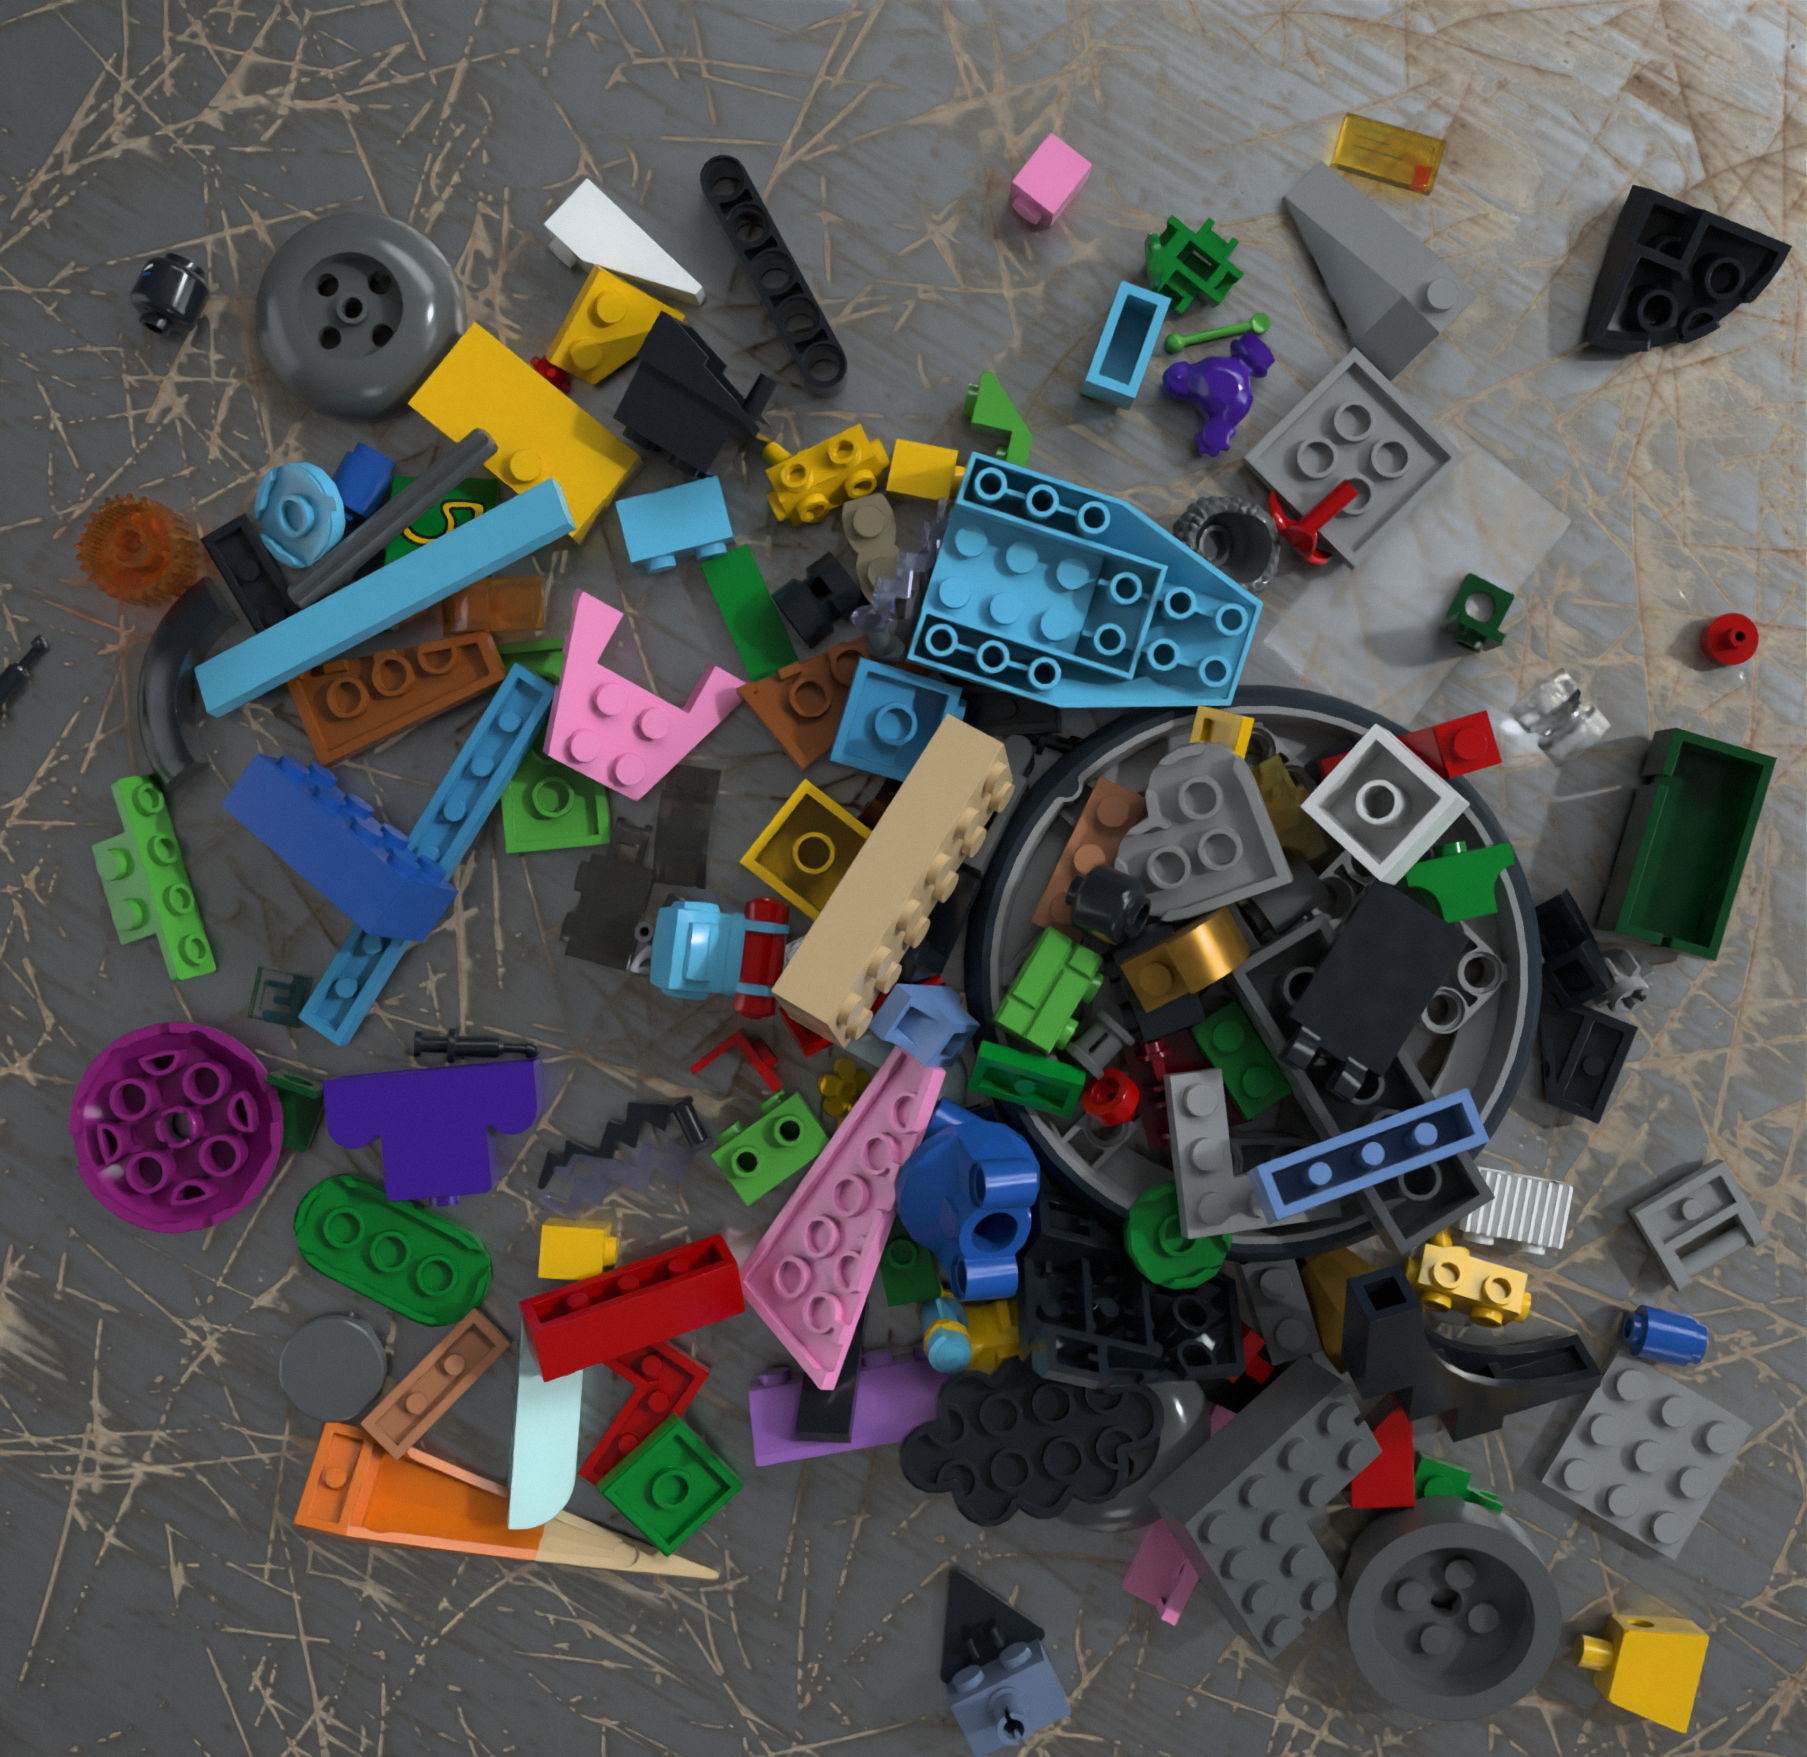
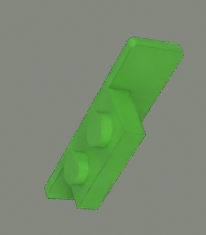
M152 773L120 778L111 782V789L125 832L91 845V849L121 945L138 942L157 935L172 982H179L215 972L216 965L157 777Z

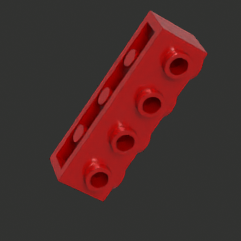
M720 1233L519 1302L529 1350L544 1383L745 1312L738 1263Z

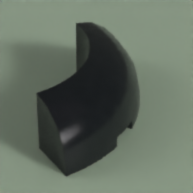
M208 576L202 577L187 589L162 618L150 640L139 675L137 716L140 736L151 768L166 793H171L212 765L200 741L196 727L194 704L191 703L193 683L196 676L194 668L204 663L216 641L239 619Z

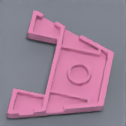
M577 588L573 594L571 608L574 611L569 634L565 635L562 650L565 656L559 685H555L543 752L553 759L638 802L742 702L736 693V688L747 683L709 662L684 708L680 709L603 667L597 662L620 622L623 613Z

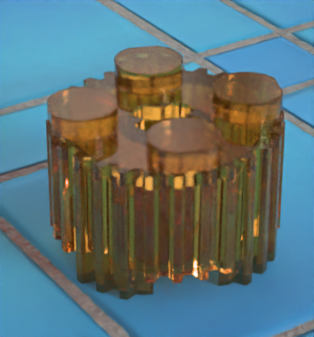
M127 493L126 497L116 494L115 501L108 497L105 498V505L98 506L100 513L98 515L90 514L93 521L91 523L85 522L84 527L87 529V532L81 533V542L75 544V548L81 551V553L76 555V559L83 562L79 567L80 570L91 574L89 580L98 584L97 589L106 592V595L132 605L138 606L139 604L149 607L152 604L161 606V600L170 603L172 602V595L180 597V592H185L197 580L196 570L199 569V565L195 563V559L200 558V554L195 552V549L199 547V543L192 540L196 533L188 529L190 527L189 522L181 514L173 511V509L145 496L140 498L132 493ZM140 542L145 545L144 552L138 560L133 559V553L141 550Z

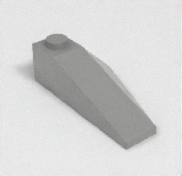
M1322 160L1283 197V202L1308 254L1313 256L1326 283L1324 287L1331 302L1335 301L1347 326L1345 331L1353 347L1366 357L1389 381L1398 375L1478 297L1439 256Z

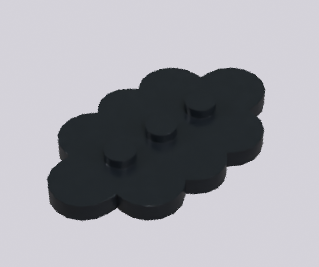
M1013 1355L1003 1359L991 1375L979 1370H961L951 1374L940 1385L935 1397L937 1419L915 1425L905 1434L898 1449V1464L903 1476L916 1489L926 1493H945L951 1491L957 1510L968 1521L979 1526H998L1009 1521L1018 1510L1036 1519H1051L1060 1515L1069 1506L1073 1498L1087 1504H1102L1114 1499L1124 1488L1129 1475L1127 1454L1138 1452L1151 1446L1160 1436L1164 1425V1408L1159 1396L1147 1385L1103 1389L1077 1386L1042 1378L1032 1370V1364L1021 1361L1019 1355Z

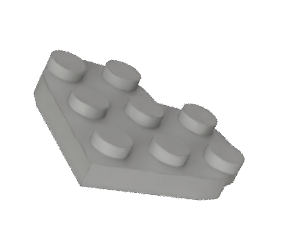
M1207 741L1182 744L1160 760L1150 774L1149 785L1145 794L1148 816L1134 824L1119 844L1118 855L1114 863L1116 870L1133 876L1144 884L1146 897L1151 900L1149 915L1161 917V920L1167 922L1188 919L1292 882L1291 871L1256 780L1243 758L1237 755L1229 745L1221 742L1211 743Z

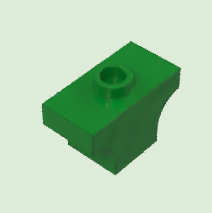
M1465 840L1432 847L1434 857L1418 860L1396 883L1397 887H1410L1420 892L1426 899L1430 912L1447 923L1497 913L1494 885L1502 870L1515 864L1511 842L1495 843L1468 850Z
M896 1213L879 1261L888 1307L940 1298L942 1288L939 1275V1259L935 1252L912 1240Z

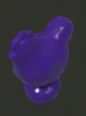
M1246 332L1239 340L1231 341V357L1211 356L1192 365L1185 361L1176 362L1169 366L1162 376L1163 389L1169 396L1192 402L1205 418L1201 432L1194 436V441L1198 444V452L1200 454H1208L1214 458L1219 455L1220 451H1229V440L1236 434L1235 427L1248 414L1253 402L1250 377H1266L1267 370L1275 363L1274 355L1270 349L1250 332Z

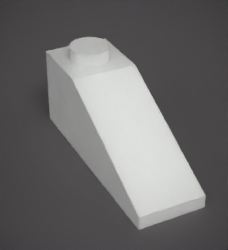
M588 178L544 223L552 239L548 247L569 268H572L577 262L590 274L596 264L642 290L698 307L707 300L703 287Z

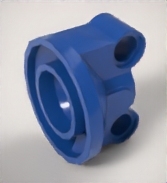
M983 1120L965 1122L945 1128L925 1140L904 1163L895 1186L896 1212L912 1240L935 1252L950 1280L951 1290L957 1301L1012 1298L1015 1295L1018 1287V1268L1015 1253L1025 1244L1030 1233L1032 1222L1030 1211L1040 1189V1165L1029 1144L1021 1134L1003 1123Z

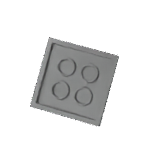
M1354 347L1244 456L1241 462L1272 492L1276 491L1277 497L1299 519L1346 479L1359 495L1316 533L1317 537L1352 571L1466 456Z
M1614 1344L1599 1369L1603 1375L1600 1387L1585 1392L1536 1478L1548 1487L1675 1561L1754 1427Z

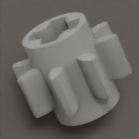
M1617 948L1601 953L1613 987L1592 999L1596 1006L1600 1008L1607 1005L1611 1012L1628 1013L1645 1004L1651 995L1650 989L1653 988L1648 978L1655 973L1644 956L1639 954L1633 957L1629 950L1623 951Z

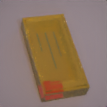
M1347 112L1343 118L1330 167L1429 196L1435 184L1447 141Z

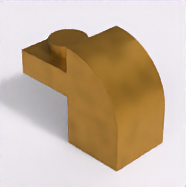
M1227 905L1183 924L1176 929L1171 937L1124 960L1120 966L1145 1012L1148 1013L1188 992L1192 995L1216 982L1240 966L1248 958L1251 949Z

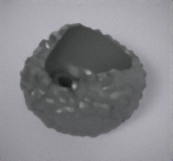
M1200 497L1197 503H1191L1187 507V511L1173 524L1174 531L1172 535L1255 597L1267 588V585L1272 583L1273 576L1278 573L1277 565L1280 562L1281 544L1276 522L1258 504H1251L1247 500L1243 501L1240 497Z

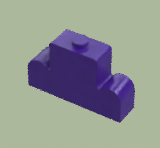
M541 1058L342 1075L323 1080L326 1125L329 1135L335 1143L344 1148L358 1149L381 1138L387 1198L390 1201L429 1198L430 1207L461 1203L460 1195L487 1193L499 1183L500 1175L495 1130L510 1135L522 1133L535 1124L544 1112L545 1098Z

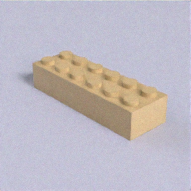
M947 713L771 989L772 994L791 1019L844 1050L852 1038L858 1040L865 1033L873 1017V1012L870 1010L880 992L887 994L893 988L902 970V966L899 964L900 960L909 946L916 948L921 943L930 926V920L927 917L937 901L944 903L950 897L958 882L959 875L956 873L957 869L966 855L972 858L978 852L987 834L984 826L994 811L1001 813L1005 809L1013 795L1015 785L1012 784L1013 778L1004 743Z

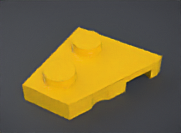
M595 264L545 357L555 366L596 385L637 355L661 310L683 321L685 315L676 307Z

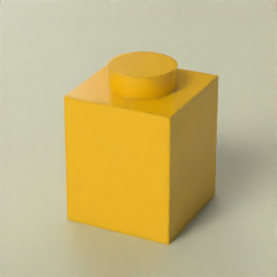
M896 438L886 488V499L947 510L949 497L956 498L965 467L956 465L958 450Z
M549 1217L542 1224L538 1278L581 1281L607 1272L608 1268H616L619 1237L610 1236L611 1222Z

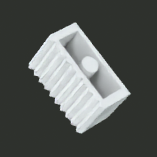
M1477 1166L1495 1198L1452 1224V1226L1463 1231L1462 1239L1485 1245H1494L1495 1237L1514 1240V1249L1545 1255L1546 1246L1562 1249L1573 1186L1562 1181Z

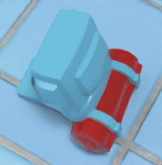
M768 896L753 898L752 901H747L744 912H735L734 914L720 913L718 905L704 901H674L671 907L659 908L652 943L650 983L661 988L662 992L666 995L683 999L706 1000L710 993H722L724 996L733 997V1009L738 1011L740 1015L750 1019L760 1020L761 1017L776 1015L778 1001L772 994L771 989L782 974L786 938L790 931V925H788L790 906L777 901L774 897Z

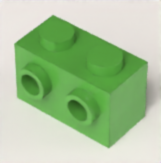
M780 1089L757 1106L762 1113L761 1116L747 1126L739 1119L715 1137L720 1145L713 1150L711 1157L747 1206L822 1153L833 1137L799 1089H796L788 1096L783 1089Z

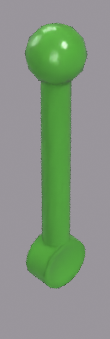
M1256 313L1247 322L1185 336L1179 333H1171L1165 339V347L1171 353H1179L1187 345L1251 331L1255 335H1262L1270 328L1271 321L1265 313Z

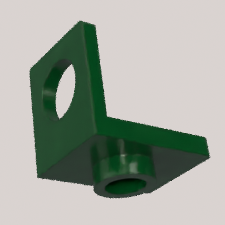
M1469 573L1466 575L1440 629L1452 634L1451 640L1455 644L1471 652L1480 653L1481 650L1486 652L1502 646L1507 635L1498 631L1514 599V595ZM1473 593H1485L1493 601L1494 612L1486 622H1481L1466 613L1465 603Z
M283 1068L267 1073L264 1081L275 1085L282 1106L284 1127L282 1145L300 1152L308 1151L325 1105L323 1083Z

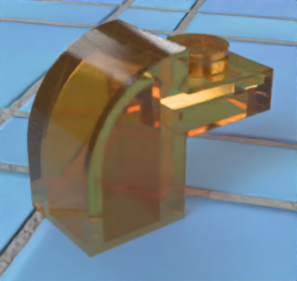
M542 575L485 577L441 600L443 637L445 638L480 631L491 633L492 638H500L501 633L547 630L545 583Z

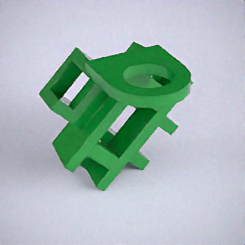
M1171 215L1167 220V228L1160 237L1157 232L1148 233L1144 242L1149 291L1171 298L1168 308L1179 317L1182 316L1197 296L1212 308L1220 305L1225 299L1226 293L1244 275L1241 270L1227 260L1237 247L1239 241L1233 237L1227 243L1211 230L1215 222L1210 217L1195 234L1176 217ZM1196 251V252H1197L1198 254H1200L1203 258H1205L1209 263H1211V265L1208 266L1204 261H1202L1199 257H1197L1193 252ZM1167 286L1170 290H1172L1175 294L1182 298V301L1178 300L1175 296H1173L1169 291L1165 289V287Z

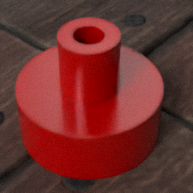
M1727 613L1711 619L1704 626L1700 635V646L1704 656L1710 662L1724 667L1741 664L1750 659L1755 653L1759 642L1758 631L1754 623L1748 617L1738 613Z
M1114 1068L1104 1070V1076L1100 1080L1093 1077L1087 1083L1082 1093V1106L1084 1110L1097 1123L1103 1126H1114L1119 1123L1130 1122L1136 1115V1106L1139 1101V1090L1136 1084L1123 1071Z

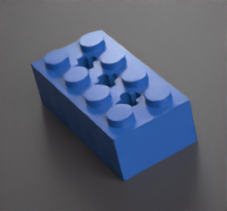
M257 753L221 806L368 935L423 942L459 892L444 879L447 871L431 858L424 855L418 857L407 847L410 840L405 834L389 824L384 823L381 825L371 816L374 809L360 797L349 792L347 794L343 793L335 786L338 778L325 767L315 762L305 766L285 754L278 759Z

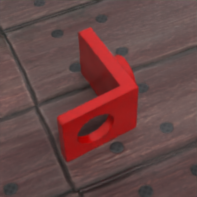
M740 1028L689 1068L693 1075H695L736 1043L774 1093L784 1085V1081L773 1068L779 1062L774 1052L761 1037L753 1042L743 1028Z

